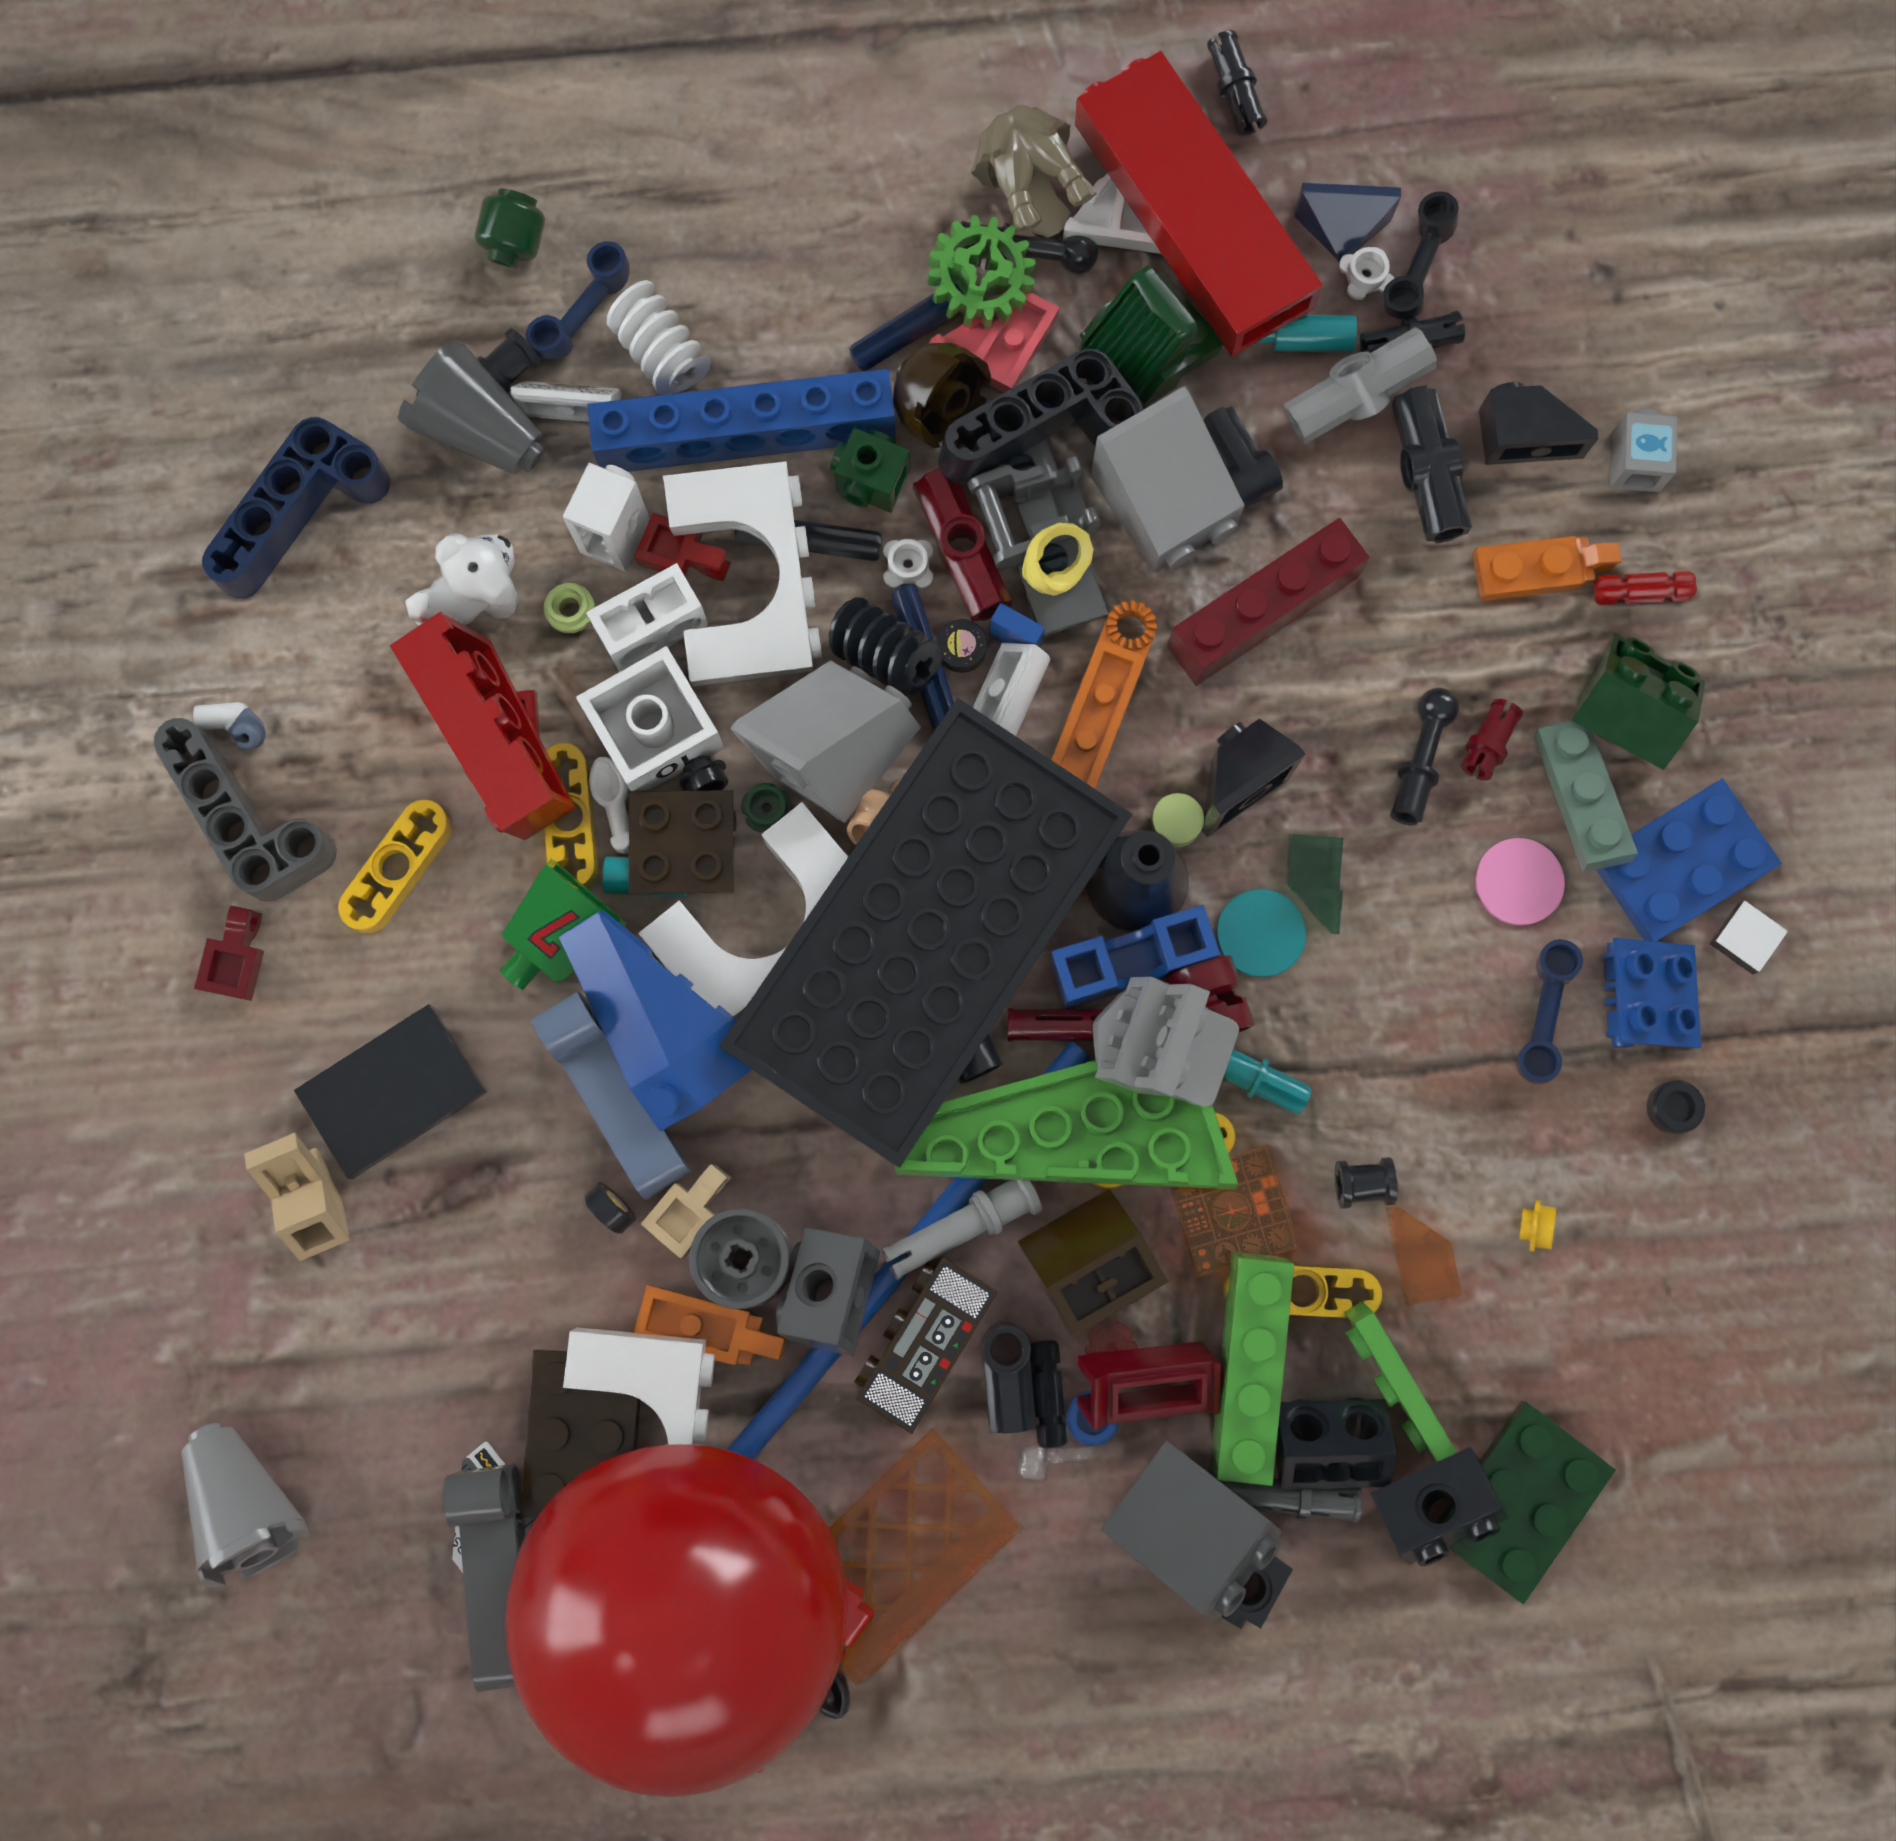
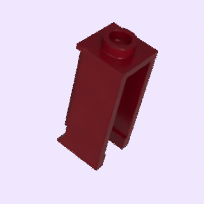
M1201 1341L1078 1355V1367L1091 1383V1394L1078 1395L1077 1406L1094 1430H1098L1107 1424L1210 1411L1214 1415L1219 1414L1224 1367L1221 1361L1217 1360ZM1192 1380V1384L1119 1393V1389Z

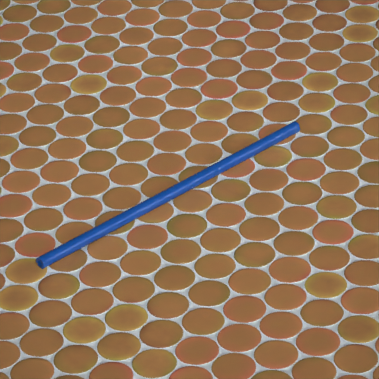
M1070 1041L1043 1074L1086 1063L1090 1057L1079 1046ZM955 1177L906 1237L966 1207L969 1203V1198L972 1197L974 1192L980 1190L988 1179ZM907 1253L887 1263L885 1261L876 1271L860 1332L910 1274L909 1272L897 1280L889 1269L892 1265L908 1258ZM812 1348L728 1447L727 1451H732L754 1460L842 1354Z

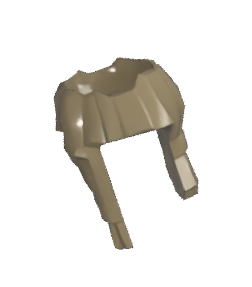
M1017 105L1009 112L997 115L992 123L981 132L971 174L978 178L982 185L1003 191L1008 199L1007 203L1010 211L1013 213L1014 226L1019 232L1032 230L1037 237L1053 240L1064 233L1065 223L1070 216L1071 210L1055 195V190L1050 182L1051 177H1057L1066 189L1068 201L1074 207L1090 201L1097 195V192L1085 179L1079 167L1075 165L1066 147L1070 137L1071 124H1067L1065 121L1037 107L1030 108L1026 105Z

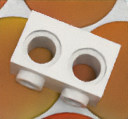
M677 563L586 612L619 672L663 647H670L683 640V630L705 628L708 626L703 608Z

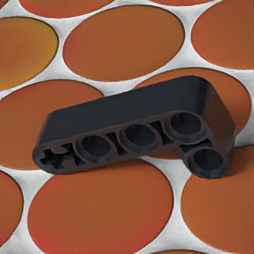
M1084 349L955 420L948 426L938 457V466L941 473L948 480L955 483H968L973 477L993 470L1075 422L1078 423L1088 439L1096 447L1097 437L1117 426L1107 417L1116 418L1122 423L1143 410L1142 404L1110 358L1096 349ZM1079 378H1085L1091 381L1094 385H1087L1083 383ZM1038 401H1046L1055 408H1046ZM996 424H1006L1014 431H1004Z

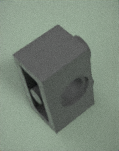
M805 1227L801 1242H798L792 1251L790 1268L793 1274L788 1292L781 1297L776 1311L777 1333L797 1345L854 1356L880 1251L865 1238ZM827 1280H833L831 1294L825 1300L817 1302L816 1292L819 1286Z

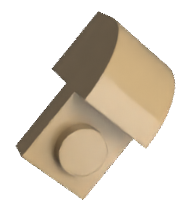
M293 1133L244 1154L246 1170L271 1200L276 1234L299 1261L350 1240L343 1203L332 1174L317 1148L308 1150L297 1134Z

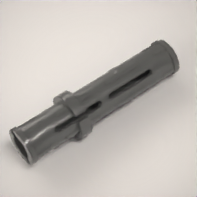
M1207 1471L1209 1474L1215 1477L1212 1471ZM1273 1478V1486L1218 1480L1257 1511L1294 1514L1296 1519L1300 1521H1309L1310 1516L1350 1520L1352 1522H1359L1362 1498H1358V1496H1361V1488L1281 1490L1279 1479Z

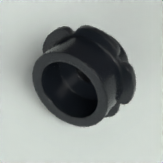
M709 756L697 757L684 766V775L680 779L679 785L683 791L723 790L729 783L723 771L726 769V764L723 760L712 761Z

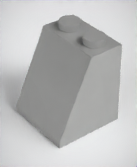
M1185 386L1097 437L1090 477L1154 573L1167 565L1170 569L1180 567L1196 554L1195 549L1209 540L1213 544H1218L1230 537L1238 529L1237 524L1245 505Z
M830 660L736 720L730 729L776 781L845 823L859 806L862 797L875 786L921 726L909 712V708L912 706L911 702L900 691L889 685L885 690H882L860 668L852 666L848 671Z

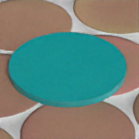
M1254 889L1239 894L1226 905L1219 917L1217 940L1223 956L1231 955L1235 968L1238 971L1254 977H1271L1286 971L1298 960L1306 942V926L1301 912L1289 898L1272 890Z

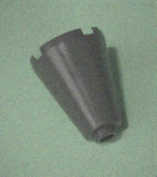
M457 339L453 341V348L448 344L441 347L411 385L417 389L413 405L404 399L400 406L398 419L407 428L513 475H516L521 469L529 473L537 465L545 452V448L540 445L543 434L473 353Z

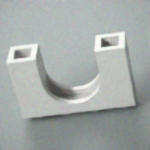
M787 461L663 476L669 526L673 536L720 530L743 531L757 537L769 547L778 562L780 571L778 588L772 601L756 617L738 624L683 630L689 680L692 686L813 672L812 659L822 658L818 628L808 629L806 609L815 608L812 577L801 578L799 558L809 557L805 526L795 527L792 507L802 506L799 475L788 476Z
M801 802L761 835L767 848L802 889L806 900L805 921L848 856ZM680 900L638 933L672 974L677 977L681 973L694 984L691 988L715 1009L720 1005L736 1020L786 949L784 948L774 955L758 959L740 958L729 954L714 943Z
M577 1327L569 1333L563 1388L614 1392L634 1396L649 1405L659 1416L667 1434L668 1445L705 1443L709 1410L699 1409L701 1388L711 1387L715 1354L705 1353L707 1340Z

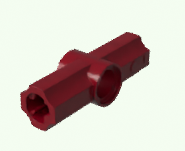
M940 468L925 473L921 479L913 483V490L939 546L941 562L950 571L971 621L991 619L1000 603L1011 607L1012 600L986 544L984 527L974 517L960 483L948 480L941 473ZM956 538H968L973 541L975 546L969 551L960 552L951 548L949 544Z

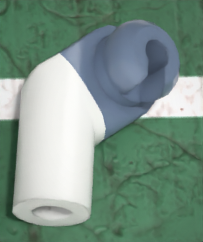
M233 702L197 705L194 707V723L200 729H225L235 740L234 744L243 750H251L264 743L266 738L264 723L246 704Z

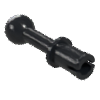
M961 221L960 224H962L964 229H967L970 222ZM1004 223L1003 227H998L997 229L1004 232L1011 224ZM1015 234L1013 237L1015 243L1024 240L1029 242V248L1025 257L1061 261L1062 265L1073 273L1089 271L1093 268L1098 258L1096 243L1084 236H1070L1064 241ZM971 244V245L965 246V247H963V248L968 249L969 247H971V246H973V245H975V244ZM1000 252L1003 258L1007 260L1006 256L1002 252Z
M1432 688L1426 691L1418 702V714L1423 721L1412 762L1404 763L1398 769V776L1401 781L1390 813V817L1398 823L1409 826L1417 825L1418 822L1421 823L1430 790L1438 784L1439 774L1432 768L1443 727L1450 725L1456 719L1459 712L1458 699L1448 689Z

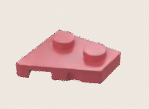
M1026 293L1024 295L1027 300L1024 308L1020 311L1011 307L1012 314L1009 322L1004 323L998 315H994L991 327L985 329L981 318L974 317L970 327L962 324L943 337L939 333L930 340L929 344L954 343L966 348L988 364L991 382L990 384L984 380L983 382L1005 393L1018 386L1059 317L1060 307L1033 293Z

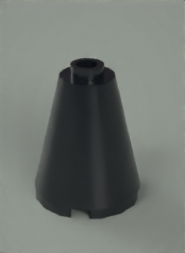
M1135 830L1119 834L1086 884L1093 908L1099 917L1114 928L1135 932L1150 925L1155 919L1179 912L1187 897L1189 876L1183 857L1165 836L1154 831Z

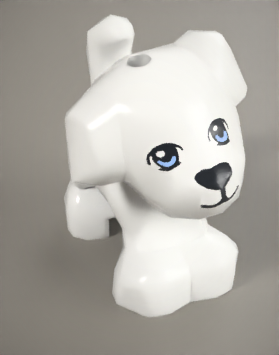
M453 533L446 536L436 546L435 559L440 565L442 577L434 581L430 588L415 593L405 601L408 616L414 620L417 626L439 612L463 625L472 622L482 611H486L497 619L510 617L515 613L519 601L518 593L509 577L514 565V548L512 544L501 535L465 537L462 534Z

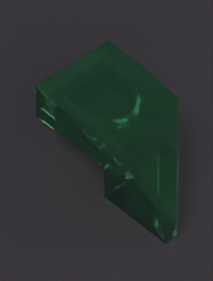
M1289 834L1286 886L1329 933L1340 934L1343 890L1340 889L1344 838Z

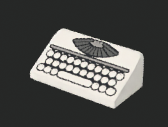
M524 381L511 387V396L514 402L527 417L589 422L587 404L621 400L622 397L621 390L618 388Z

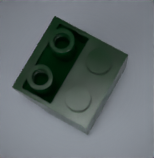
M1615 633L1577 700L1572 721L1664 770L1699 722L1705 681L1700 679L1697 671L1682 662H1673L1672 664L1655 655L1654 650L1644 641L1634 637L1625 639Z

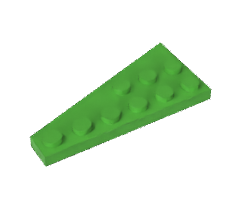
M1096 1060L943 1102L901 1167L897 1168L894 1166L896 1175L1214 1189L1238 1188V1181L1213 1105L1207 1107L1197 1106L1170 1096L1141 1094L1095 1078L1098 1070Z

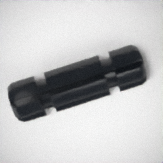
M1055 1340L1034 1341L1030 1345L1031 1365H1035L1036 1372L1032 1373L1035 1415L1040 1418V1424L1036 1425L1037 1443L1041 1448L1063 1447L1067 1443L1066 1423H1061V1416L1065 1415L1062 1375L1061 1371H1057L1056 1364L1060 1363L1059 1344Z

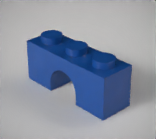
M1204 905L1155 919L1150 925L1123 936L1111 939H1103V936H1099L1051 951L1049 964L1063 1008L1070 1009L1123 992L1127 989L1131 977H1153L1160 981L1165 980L1168 975L1180 969L1219 957L1220 952Z

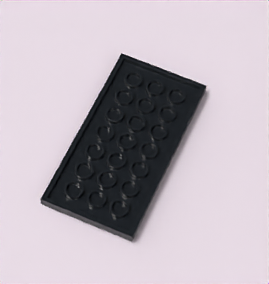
M957 697L723 1039L719 1048L897 1168H900L1102 862L1110 847L1129 821L1132 813Z

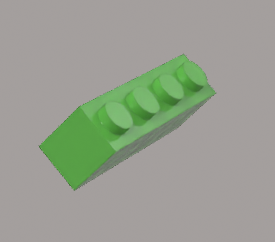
M1231 1251L1220 1359L1224 1367V1379L1220 1393L1219 1414L1215 1415L1210 1459V1468L1217 1480L1273 1486L1294 1263L1285 1257Z

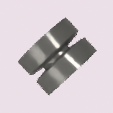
M730 1209L711 1217L696 1233L690 1248V1271L698 1289L712 1302L732 1309L754 1308L773 1300L784 1289L791 1276L790 1260L793 1250L783 1228L770 1217L750 1209ZM739 1249L749 1251L752 1256L746 1269L743 1270L735 1267L733 1264Z

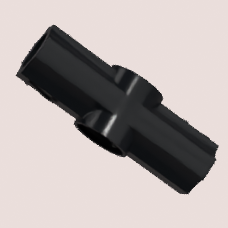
M1427 385L1410 388L1406 392L1395 396L1391 403L1403 447L1400 453L1402 479L1406 489L1409 492L1414 491L1426 541H1433L1436 544L1453 541L1459 536L1468 534L1472 528L1460 483L1463 476L1461 450L1456 439L1453 437L1449 438L1436 388H1428Z

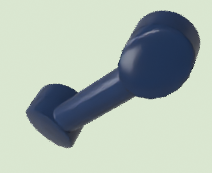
M604 241L596 244L589 251L587 266L594 279L561 320L554 316L544 315L534 319L528 325L526 340L539 357L553 360L567 356L573 348L571 338L606 295L617 293L623 289L630 274V264L623 248L619 244L612 241Z
M1558 939L1549 942L1537 958L1536 970L1539 978L1543 981L1533 1033L1531 1042L1523 1047L1516 1058V1068L1519 1074L1526 1081L1534 1084L1550 1082L1559 1074L1562 1067L1561 1054L1552 1042L1564 985L1576 977L1583 965V956L1580 949L1568 940Z

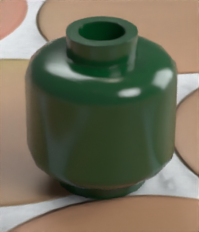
M504 188L498 189L497 195H490L484 198L476 226L475 239L478 245L489 251L487 260L505 267L516 268L518 260L529 261L536 258L545 226V217L543 212L536 208V199Z

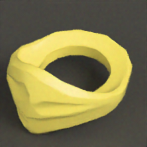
M1056 523L1041 530L1032 539L1027 548L1022 567L1023 578L1032 588L1043 594L1055 596L1067 592L1078 583L1091 564L1094 549L1089 534L1074 523ZM1060 535L1075 537L1078 543V555L1071 566L1063 571H1054L1049 575L1044 573L1039 565V560L1043 556L1046 545Z

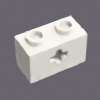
M588 463L564 512L563 519L581 554L626 572L650 517L637 483L634 481L635 478L629 472L614 465H607L604 469Z

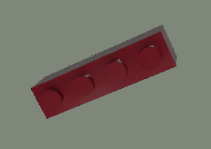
M1339 517L1173 627L1167 647L1194 685L1197 686L1358 579L1370 556Z

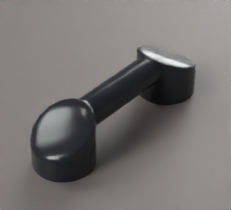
M1438 191L1430 193L1419 204L1418 228L1422 237L1406 276H1400L1391 280L1386 285L1383 293L1385 312L1394 318L1407 319L1417 317L1423 311V283L1439 245L1449 240L1457 228L1458 202L1453 195L1447 192Z

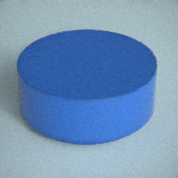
M1091 1390L1082 1391L1076 1394L1066 1407L1065 1423L1067 1429L1082 1444L1089 1446L1102 1445L1113 1438L1118 1430L1119 1423L1107 1424L1098 1430H1094L1077 1406L1078 1395L1091 1394Z

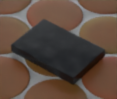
M430 1004L424 1006L294 1090L347 1179L352 1180L487 1093L437 1011Z

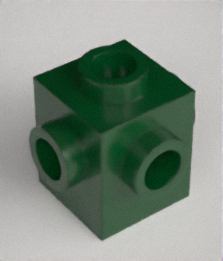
M854 428L847 444L840 442L831 460L830 470L834 472L836 491L841 493L843 499L855 506L866 508L870 504L892 513L911 471L910 450L896 445L890 436L882 432L870 430L866 433Z

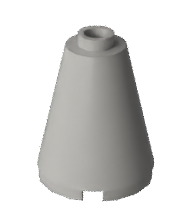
M213 1423L203 1426L190 1434L188 1437L189 1443L182 1449L181 1455L197 1572L204 1587L217 1588L226 1586L223 1575L239 1571L242 1580H245L277 1565L299 1550L300 1547L296 1538L302 1537L308 1540L311 1536L306 1521L235 1428H222L219 1423Z

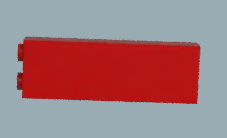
M1162 51L1155 53L1147 59L1138 58L1124 68L1122 73L1104 83L1098 81L1091 84L1077 97L1075 127L1231 357L1316 308L1323 284Z

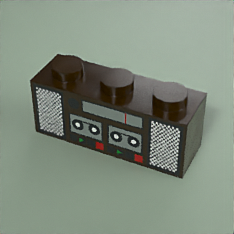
M945 1258L941 1259L937 1267L930 1262L926 1263L911 1288L920 1294L909 1313L901 1308L898 1309L883 1334L884 1337L891 1340L881 1359L871 1354L854 1383L863 1388L856 1398L857 1400L913 1434L998 1291Z

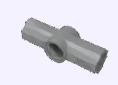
M1414 327L1372 353L1359 352L1342 359L1331 368V377L1283 404L1285 408L1284 413L1298 439L1305 445L1348 419L1362 420L1379 413L1389 404V396L1437 368V358L1434 350L1423 332Z

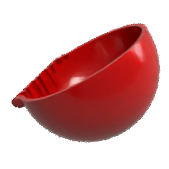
M692 1444L660 1445L623 1453L583 1472L557 1493L537 1516L520 1548L509 1584L505 1617L506 1649L518 1695L530 1718L546 1741L567 1761L588 1776L617 1789L650 1796H689L719 1790L742 1781L755 1773H761L766 1766L770 1765L790 1748L810 1725L825 1702L838 1672L839 1665L847 1654L844 1645L848 1647L854 1645L874 1617L875 1612L868 1604L862 1601L863 1589L845 1578L839 1549L824 1519L808 1498L791 1482L756 1460L732 1451Z

